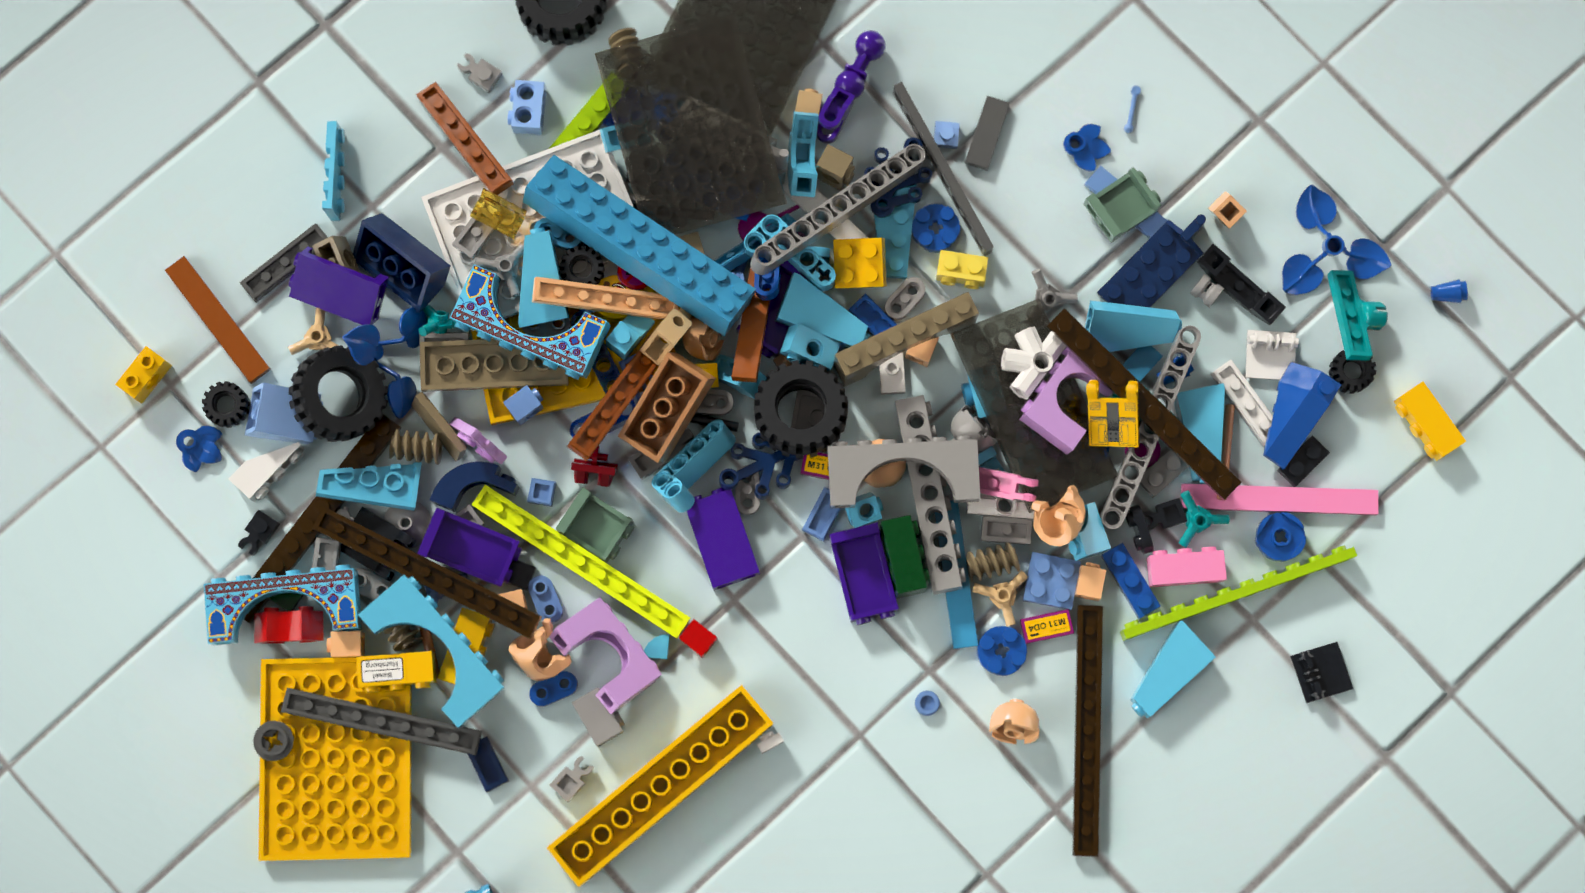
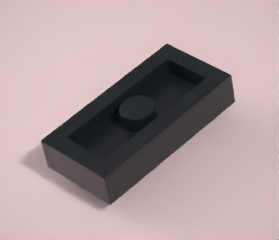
M1312 435L1297 450L1285 469L1279 468L1277 471L1293 487H1296L1330 452Z

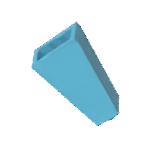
M544 227L531 229V234L525 235L518 319L519 328L570 318L567 307L532 303L535 277L562 280L552 232L545 231Z
M794 272L790 278L775 321L790 327L799 323L839 342L840 346L849 348L869 338V334L866 333L868 326L800 274Z
M1090 300L1085 329L1109 352L1172 343L1178 331L1182 329V320H1180L1175 310Z
M1224 383L1178 392L1174 402L1178 420L1221 461L1225 397ZM1189 467L1190 473H1191L1192 482H1194V481H1199V480H1200V484H1206V483Z
M1182 620L1174 625L1130 699L1133 703L1132 709L1140 717L1143 715L1146 718L1151 717L1216 658Z

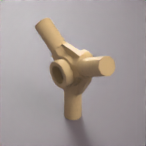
M316 307L315 323L304 335V339L288 346L292 355L306 348L322 350L327 347L338 346L331 341L332 337L327 327L324 326L325 310Z
M1021 570L1009 583L1003 582L993 585V587L974 583L972 592L990 597L989 599L999 609H1002L1006 627L1016 624L1011 607L1014 605L1017 594L1016 589L1028 576Z

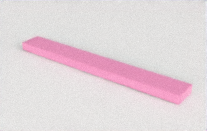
M1181 484V493L1189 491L1196 505L1206 510L1378 515V490L1239 485L1226 500H1218L1217 494L1207 484ZM1181 498V504L1183 509H1187L1186 505L1184 504Z

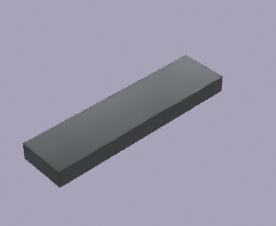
M315 223L243 279L240 284L255 302L259 301L295 272L294 259L298 252H302L307 247L313 248V245L328 237Z

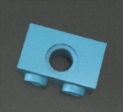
M798 323L788 328L780 354L786 356V359L791 363L795 360H799V364H806V360L813 361V366L819 367L821 364L827 367V371L832 369L835 354L838 352L840 343ZM807 346L811 348L812 355L808 354Z

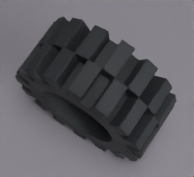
M583 245L582 248L575 246L574 250H567V254L561 258L562 262L559 267L562 280L598 285L601 279L604 278L605 268L600 254L591 247L588 249ZM581 260L589 262L592 267L591 273L584 278H579L573 273L574 264Z
M1342 350L1333 358L1329 365L1331 369L1328 372L1332 379L1341 384V392L1346 393L1350 391L1349 394L1362 391L1373 382V377L1377 371L1374 370L1376 363H1372L1371 359L1373 357L1369 361L1346 360L1345 351ZM1347 362H1355L1360 366L1361 375L1359 378L1350 379L1344 374V365Z
M224 381V383L217 382L215 387L211 385L209 387L210 391H205L204 393L206 398L202 399V404H204L202 409L206 413L205 416L214 424L220 427L226 426L227 428H231L232 425H239L240 420L244 421L246 419L244 415L249 413L247 408L250 406V402L247 400L248 396L244 390L234 383L231 384L229 381ZM223 396H231L235 401L234 409L229 413H220L218 411L217 403Z

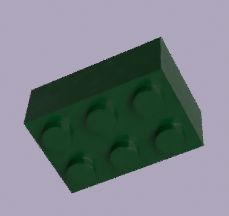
M911 515L881 521L880 532L896 599L925 593L930 583L928 569H923L922 567L925 555L922 544L917 545L916 538L919 535L917 521H912Z

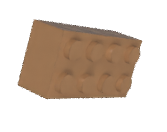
M667 352L618 437L657 463L666 462L716 378L677 352Z

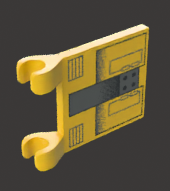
M1089 380L1086 386L1089 446L1139 447L1138 381L1128 382L1126 386L1127 398H1098L1099 381Z

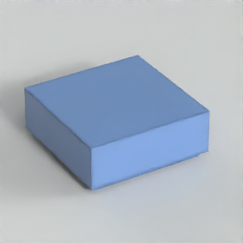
M532 478L527 502L552 507L557 483Z

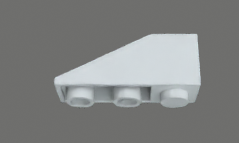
M297 442L247 460L228 480L253 502L257 499L261 500L268 494V488L274 481H280L285 476V470L290 464H296L302 458V452L306 448Z

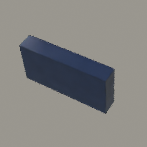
M488 736L480 739L477 756L468 754L487 793L509 782V779Z

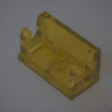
M483 188L470 217L514 239L525 219L527 211Z

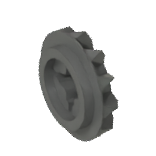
M268 721L256 730L253 738L254 749L261 758L268 761H278L287 757L293 749L294 736L291 728L283 722ZM277 734V739L283 745H274L271 748V743L265 739V736L274 737Z

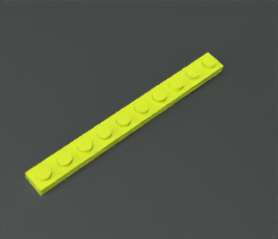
M484 485L472 503L474 508L676 639H678L691 618L487 485Z

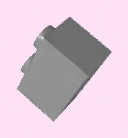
M599 688L572 702L597 747L622 734L624 731L621 727L625 725L618 712L610 714L596 697L600 690Z

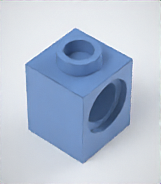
M527 385L503 402L520 426L544 409L540 403L544 400L536 388L530 390Z

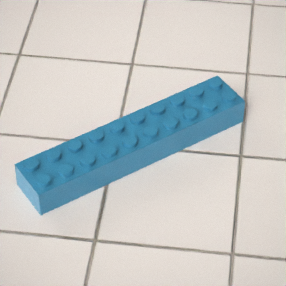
M553 155L527 184L523 203L722 336L727 334L751 303L756 288L557 156Z

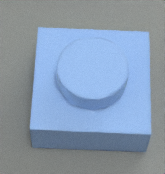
M935 122L934 140L938 147L957 149L960 123Z

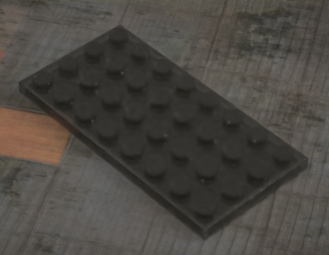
M1036 299L954 331L950 335L1011 473L1039 481L1038 486L1035 487L1019 484V492L1036 495V500L1048 502L1051 505L1059 502L1071 485L1076 486L1080 493L1112 480L1118 474L1105 446H1089L1088 407L1075 378L1062 380L1056 393L1057 403L1062 412L1087 430L1073 451L1066 455L1019 420L1024 414L1021 409L1028 399L1020 398L1013 393L1010 386L1019 373L1002 370L1001 359L1005 348L1020 350L1014 335L1022 330L1035 326L1042 342L1051 332L1046 327L1050 321L1041 301ZM1061 353L1056 361L1061 362L1064 355ZM1035 360L1036 366L1044 369L1042 361ZM1047 372L1042 380L1047 381L1051 374ZM1035 390L1029 396L1032 401L1037 395ZM1023 500L1029 514L1034 512V509H1031L1033 502Z

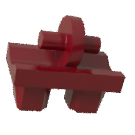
M600 446L590 456L589 459L592 460L585 461L584 459L575 458L574 462L571 463V470H574V482L580 484H588L589 473H598L597 485L610 487L613 477L618 470V464L599 461H608V454L600 453Z

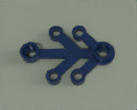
M912 137L905 141L903 147L904 149L910 144H917L923 148V144L918 138ZM879 147L875 150L874 159L879 165L888 160L889 152L886 148ZM883 153L886 157L879 158L877 155ZM875 167L866 168L864 175L873 170ZM928 167L920 168L918 173L913 174L872 202L870 205L872 213L877 217L885 218L893 213L894 207L920 202L922 190L919 187H911L908 190V194L893 196L896 190L919 183H929L932 179V170ZM927 173L929 177L924 178L921 174ZM871 181L873 185L880 186L877 182ZM916 192L919 196L914 198L911 196V193ZM880 202L886 203L887 206L880 207L878 204Z
M760 433L753 435L752 446L754 448L763 449L765 446L769 447L767 441L761 444L756 443V439H762ZM735 443L731 448L732 458L740 460L744 457L756 462L738 471L724 469L719 476V485L724 490H733L738 486L739 481L763 470L760 482L755 487L754 494L758 499L764 500L769 496V483L775 464L784 460L782 472L776 477V485L780 489H786L791 483L790 474L794 461L799 459H796V455L793 454L786 457L782 455L780 450L768 454L747 448L741 443ZM741 449L742 453L736 454L734 450ZM785 478L788 482L781 483L779 479ZM726 479H731L733 483L726 484L724 481ZM763 488L766 490V493L760 494L758 489Z

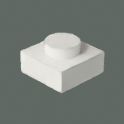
M770 731L759 738L761 742L757 746L763 754L783 743L784 740L779 732L774 735L773 731Z

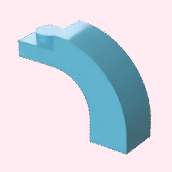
M794 111L788 147V187L791 196L815 197L818 177L815 168L818 113Z

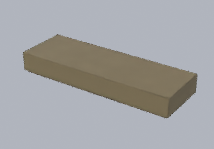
M424 392L417 394L411 406L434 435L438 433L439 441L443 442L444 448L452 458L458 461L463 457L467 446L457 436L456 432Z

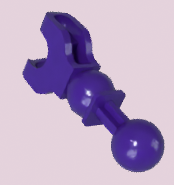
M868 30L858 36L855 43L858 55L852 65H845L844 71L836 78L835 87L820 111L816 137L821 142L833 143L837 139L853 106L854 99H857L863 93L868 75L865 72L870 61L879 59L885 52L886 43L880 33ZM824 127L828 130H834L831 135H824L822 129Z

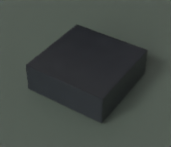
M512 560L509 569L513 570L508 583L527 591L536 567L519 560Z

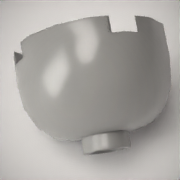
M965 405L952 419L951 432L954 438L951 441L957 440L956 437L971 436V440L977 439L978 453H981L998 442L995 439L997 436L983 418L979 419L977 416H973L976 412L973 408Z

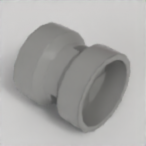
M1204 274L1190 294L1203 299V303L1210 308L1224 288L1219 284L1212 283L1211 278Z

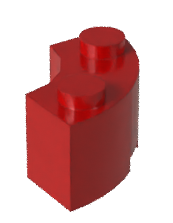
M299 606L298 611L279 612V608L268 607L264 608V612L254 614V643L323 641V611H314L313 606Z

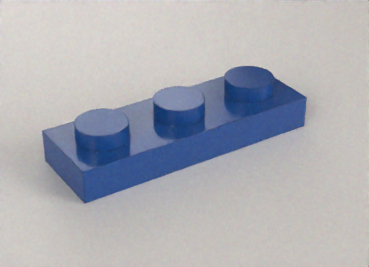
M1123 543L1101 555V558L1138 619L1161 607Z

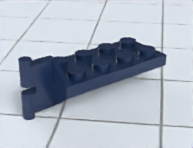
M1202 214L1198 215L1184 231L1168 219L1097 294L1108 303L1151 308L1204 254L1192 238L1203 229L1206 217Z

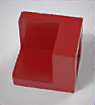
M695 619L691 621L679 637L683 643L694 650L701 658L707 654L718 640L717 636Z

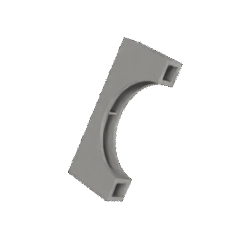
M971 436L956 437L957 440L947 441L946 437H934L932 442H922L921 438L907 439V443H897L896 439L882 440V444H872L870 440L857 441V445H847V442L843 441L833 442V446H828L830 509L855 508L857 492L866 477L877 468L898 461L921 463L937 471L949 484L953 493L954 503L979 502L981 496L977 439L971 440Z

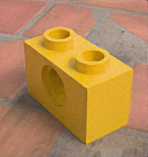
M145 346L115 385L142 404L172 365Z

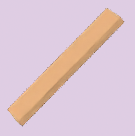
M542 277L534 278L532 303L664 320L673 308L679 311V306L659 293Z

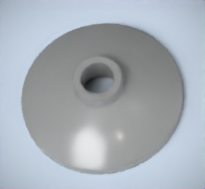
M416 502L415 511L390 507L383 519L414 538L416 543L412 548L421 545L430 524L431 516L422 504ZM404 519L410 520L408 527H402ZM396 540L395 543H397V544H399V545H401V546H403V547H405V548H407V549H410V547H408V546H406L405 544H403L402 542Z

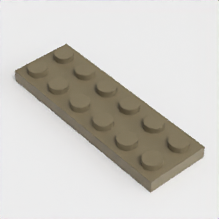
M484 339L420 342V380L422 392L523 388L526 385L528 387L569 386V376L565 374V369L557 367L556 370L544 366V360L535 357L534 361L520 355L522 351L513 348L512 351L499 346L500 341L491 339L490 342Z

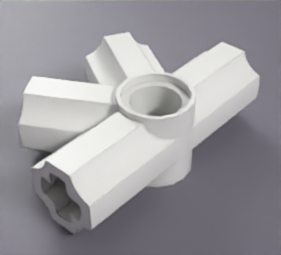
M1035 326L1015 334L1014 336L1020 350L1005 348L1001 359L1002 370L1019 373L1010 388L1014 394L1026 400L1066 348V345L1052 332L1042 342ZM1035 360L1042 361L1044 369L1038 368Z
M1016 470L1014 473L1021 475V477L1030 478L1026 474L1019 472L1018 470ZM1019 484L1018 492L1027 493L1030 487ZM980 493L981 499L979 502H967L966 514L1034 520V509H1031L1033 502L1011 500ZM999 501H1007L1010 505V511H1001L998 505Z

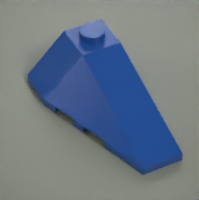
M1291 362L1278 382L1277 400L1273 406L1272 412L1274 414L1271 427L1268 429L1263 456L1280 468L1285 469L1329 407L1341 384L1320 370Z

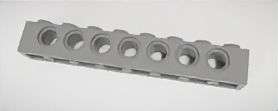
M924 395L895 401L903 443H907V439L921 438L923 442H932V438L937 437L935 424L930 425L928 416L933 415L930 401L925 402ZM915 418H920L924 421L922 427L917 429L911 427L910 423ZM907 461L933 595L962 590L961 583L966 582L964 568H958L957 559L961 558L959 543L953 544L952 535L957 533L954 519H948L947 511L952 509L949 496H944L942 487L947 486L946 480L934 469L930 475L923 476L919 471L924 464ZM935 489L938 492L937 497L933 500L926 499L924 497L926 490ZM934 512H938L943 516V519L940 523L933 524L929 521V516ZM943 536L948 542L946 546L938 548L934 545L935 538ZM941 561H950L952 563L951 570L948 572L939 570L938 565Z

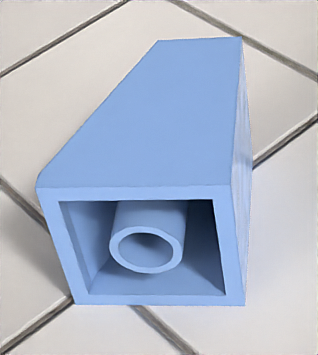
M263 382L253 388L245 436L293 443L299 442L300 444H310L313 442V439H317L314 437L315 433L312 431L306 432L302 428L304 426L302 421H296L294 417L297 414L295 408L291 409L289 404L292 400V395H288V387Z

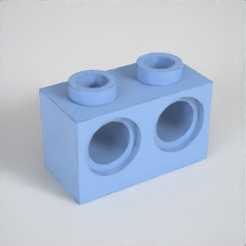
M515 80V88L511 87L510 102H513V110L508 111V125H511L513 133L542 135L546 86L544 82ZM524 93H533V97L531 99H522V95ZM523 115L531 116L530 121L527 123H522L519 120Z

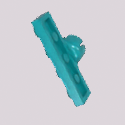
M1331 270L1327 277L1346 360L1369 361L1373 354L1367 330L1380 331L1386 325L1388 312L1377 310H1386V306L1381 302H1370L1360 299L1353 271Z

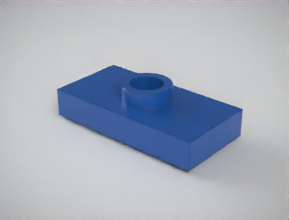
M866 293L848 309L851 314L868 326L867 331L872 336L897 325Z

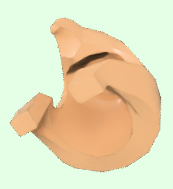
M1074 485L1069 486L1065 495L1052 507L1049 506L1048 502L1036 500L1032 503L1031 508L1034 509L1033 526L1035 532L1047 544L1058 547L1068 544L1078 536L1086 515L1084 501Z
M550 618L542 621L543 626L535 630L531 639L521 635L509 645L508 651L515 662L534 681L552 678L571 664L569 654L567 656L560 654L551 655L548 652L547 638L552 634L553 630Z

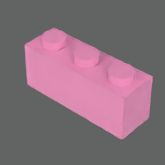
M1216 547L1201 548L1202 552H1192V548L1178 549L1176 554H1168L1167 550L1153 551V555L1146 558L1149 587L1224 582L1227 580L1224 550L1217 551Z

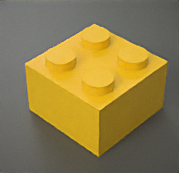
M885 238L833 240L834 270L836 274L835 288L887 287Z

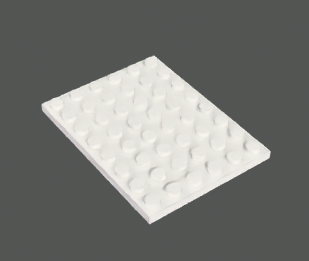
M600 130L502 166L513 180L514 185L496 197L492 196L478 176L421 197L445 261L451 265L449 271L459 296L475 264L476 257L495 260L496 257L513 253L522 241L524 242L525 235L531 234L530 230L534 229L536 222L546 218L523 203V197L527 184L553 155L633 207L612 152L605 153ZM482 206L500 218L502 222L472 260L454 248L452 243L479 207ZM569 235L567 236L566 241L572 242L574 241L575 237ZM582 242L581 245L578 247V248H582V245H583V246H586L588 249H590V247H589L588 245H586L585 243H583V242ZM555 247L558 265H560L562 262L561 258L567 254V250ZM600 254L605 268L604 278L617 275L618 265ZM523 256L518 260L519 268L515 277L520 292ZM584 260L576 262L573 266V273L579 278L587 277L592 270L590 263ZM501 279L497 294L498 304L504 319L519 314L520 295L511 297L507 282Z

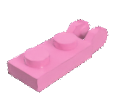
M979 467L980 493L1011 500L1020 499L1035 502L1036 495L1018 492L1019 484L1029 487L1038 486V480L1021 477L1018 474Z

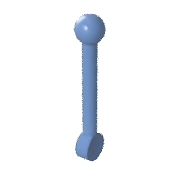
M1133 86L1131 89L1133 96L1128 122L1124 126L1126 133L1133 131L1132 121L1136 100L1141 92L1139 86Z

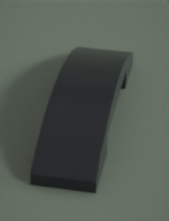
M1213 243L1198 259L1197 263L1216 284L1224 288L1223 291L1270 326L1286 306L1269 291L1265 293L1230 262V257Z

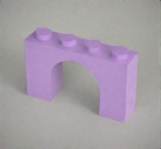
M1066 346L1062 352L1064 358L1061 362L1056 361L1053 364L1052 368L1048 371L1051 374L1047 381L1042 380L1035 389L1036 397L1033 401L1029 398L1021 409L1024 414L1019 420L1067 455L1074 450L1087 430L1066 416L1060 409L1056 397L1060 382L1068 378H1077L1086 383H1089V380H1098L1099 392L1108 397L1113 392Z
M600 597L556 627L549 636L564 656L589 640H602L616 649L621 658V673L605 684L596 694V697L610 714H613L643 692L662 675L657 664L649 659L643 651L641 644L632 638L625 624L616 618L611 607Z

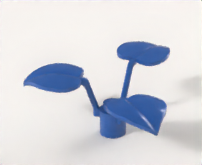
M1309 185L1301 194L1296 207V217L1303 228L1312 229L1317 226L1326 236L1322 243L1323 253L1313 262L1305 254H1296L1287 259L1282 269L1283 291L1288 294L1299 295L1316 289L1324 276L1322 269L1316 266V264L1326 256H1336L1341 252L1346 256H1350L1346 262L1348 271H1353L1354 277L1358 279L1372 278L1390 268L1391 262L1388 255L1374 241L1366 238L1357 239L1352 242L1351 252H1349L1345 247L1344 240L1340 236H1332L1330 232H1327L1322 227V225H1327L1334 220L1337 207L1334 200L1327 193L1314 185Z
M414 307L408 308L400 318L399 330L403 337L399 339L379 341L380 333L371 324L358 326L342 336L349 347L352 357L358 364L368 365L375 360L379 364L378 368L396 379L389 383L387 397L392 412L398 419L403 418L411 409L416 396V385L412 378L408 376L401 378L399 374L380 364L378 360L383 357L384 349L382 346L406 341L409 348L420 346L419 328L427 324L428 319L424 311L418 312Z

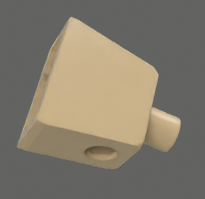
M673 308L648 338L640 351L659 366L667 352H671L691 327L692 321L690 319L692 315L682 308L679 311Z

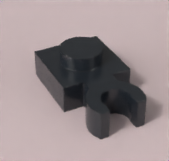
M1180 498L1156 505L1157 513L1151 511L1143 513L1144 517H1149L1152 520V524L1147 526L1149 531L1153 530L1159 523H1161L1162 529H1166L1187 521Z
M258 509L244 529L250 533L249 536L241 539L238 547L243 549L247 543H251L252 548L248 554L254 556L259 549L258 543L262 541L267 544L280 523Z

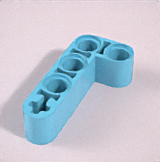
M771 214L764 217L744 239V250L747 256L752 258L755 250L748 246L751 241L756 240L763 244L787 228L788 225L777 215ZM773 223L779 229L774 233H770L765 227ZM782 244L777 245L778 248L787 250ZM810 246L787 260L821 291H828L834 286L835 270ZM807 256L812 258L814 262L810 266H804L800 260ZM820 274H821L822 276H826V275L828 274V275H829V280H828V281H827V280H823V281L821 282V281H820Z
M717 419L710 422L653 477L652 486L677 512L683 513L688 511L695 502V498L688 489L732 448L736 437L722 420Z

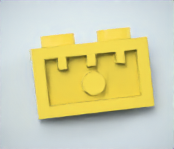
M940 250L936 280L948 286H954L955 283L965 284V287L969 289L984 287L988 257Z

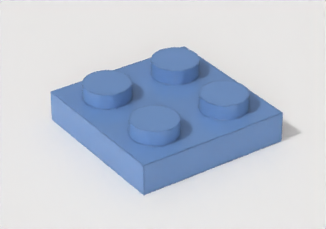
M1032 552L1022 601L1072 610L1081 561Z

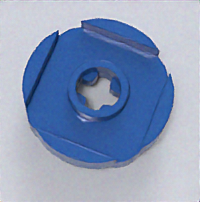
M942 204L927 205L919 209L913 219V239L928 252L940 253V250H948L959 236L960 222L954 210L949 206ZM933 223H938L943 229L939 230V234H934L933 230H929V226H932Z
M1287 512L1268 515L1259 523L1256 529V546L1265 557L1273 561L1285 562L1295 558L1301 553L1306 543L1302 522L1296 516ZM1284 531L1286 533L1284 537L1287 540L1286 542L1281 541L1278 543L1275 532L1280 533Z
M1006 626L993 627L986 631L979 641L977 647L978 660L981 666L992 674L998 676L1011 675L1019 670L1026 660V642L1022 635L1014 628ZM999 644L1009 649L1006 652L1005 658L995 653Z

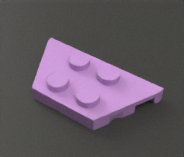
M456 417L449 423L451 427L459 432L457 436L467 445L469 444L473 448L476 446L475 452L485 460H488L490 463L496 461L502 464L507 459V456L490 440H487L475 427Z

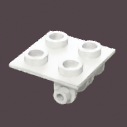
M1247 330L1245 378L1280 380L1291 362L1295 363V350L1299 344L1296 333Z

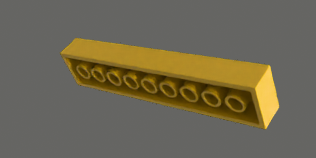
M740 685L551 843L547 849L574 883L581 887L771 728L774 723L746 689Z

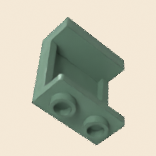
M1134 167L1129 169L1127 174L1097 194L1093 193L1088 196L1083 204L1111 243L1157 213L1161 207V199L1157 192L1150 190L1146 184L1147 179L1141 171L1137 172Z
M582 487L557 525L556 530L607 563L609 559L614 560L621 549L618 545L622 539L625 538L627 540L633 532L634 526L632 524L634 521Z

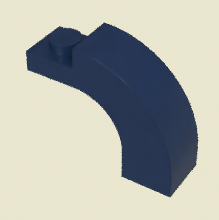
M482 461L469 462L459 465L445 474L436 485L429 500L455 513L463 495L475 486L489 485L513 496L517 495L520 487L515 483V478L506 474H502L501 477L499 476L501 472L499 465Z

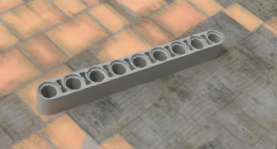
M917 144L905 147L760 245L755 250L750 262L752 271L758 275L768 274L915 174L925 159L924 149ZM908 157H913L916 161H911ZM890 169L896 170L898 174L892 173ZM871 181L877 182L880 186L873 185ZM853 194L860 195L862 199L855 198ZM834 206L842 208L843 212L837 211ZM815 219H820L825 224H819ZM796 232H803L806 237H800ZM782 244L787 250H782L777 245ZM763 257L767 259L768 263H762L758 258Z
M1185 326L1176 334L1152 391V394L1157 399H1162L1165 402L1166 408L1169 411L1172 409L1201 340V333L1195 326ZM1184 331H1189L1194 335V342L1192 344H1187L1183 341L1182 335ZM1177 353L1181 354L1185 359V363L1181 367L1173 363V356ZM1166 376H1171L1175 380V387L1173 389H1167L1164 386L1163 380ZM1141 419L1139 422V443L1146 447L1147 452L1144 457H1138L1134 452L1135 447H1128L1100 514L1102 524L1106 529H1117L1123 524L1159 439L1155 433L1150 435L1145 432V423ZM1128 466H1132L1137 470V476L1134 480H1129L1125 476V469ZM1118 489H1124L1127 492V500L1123 503L1118 502L1115 498V493ZM1110 511L1115 512L1118 516V521L1115 525H1109L1106 522V514Z

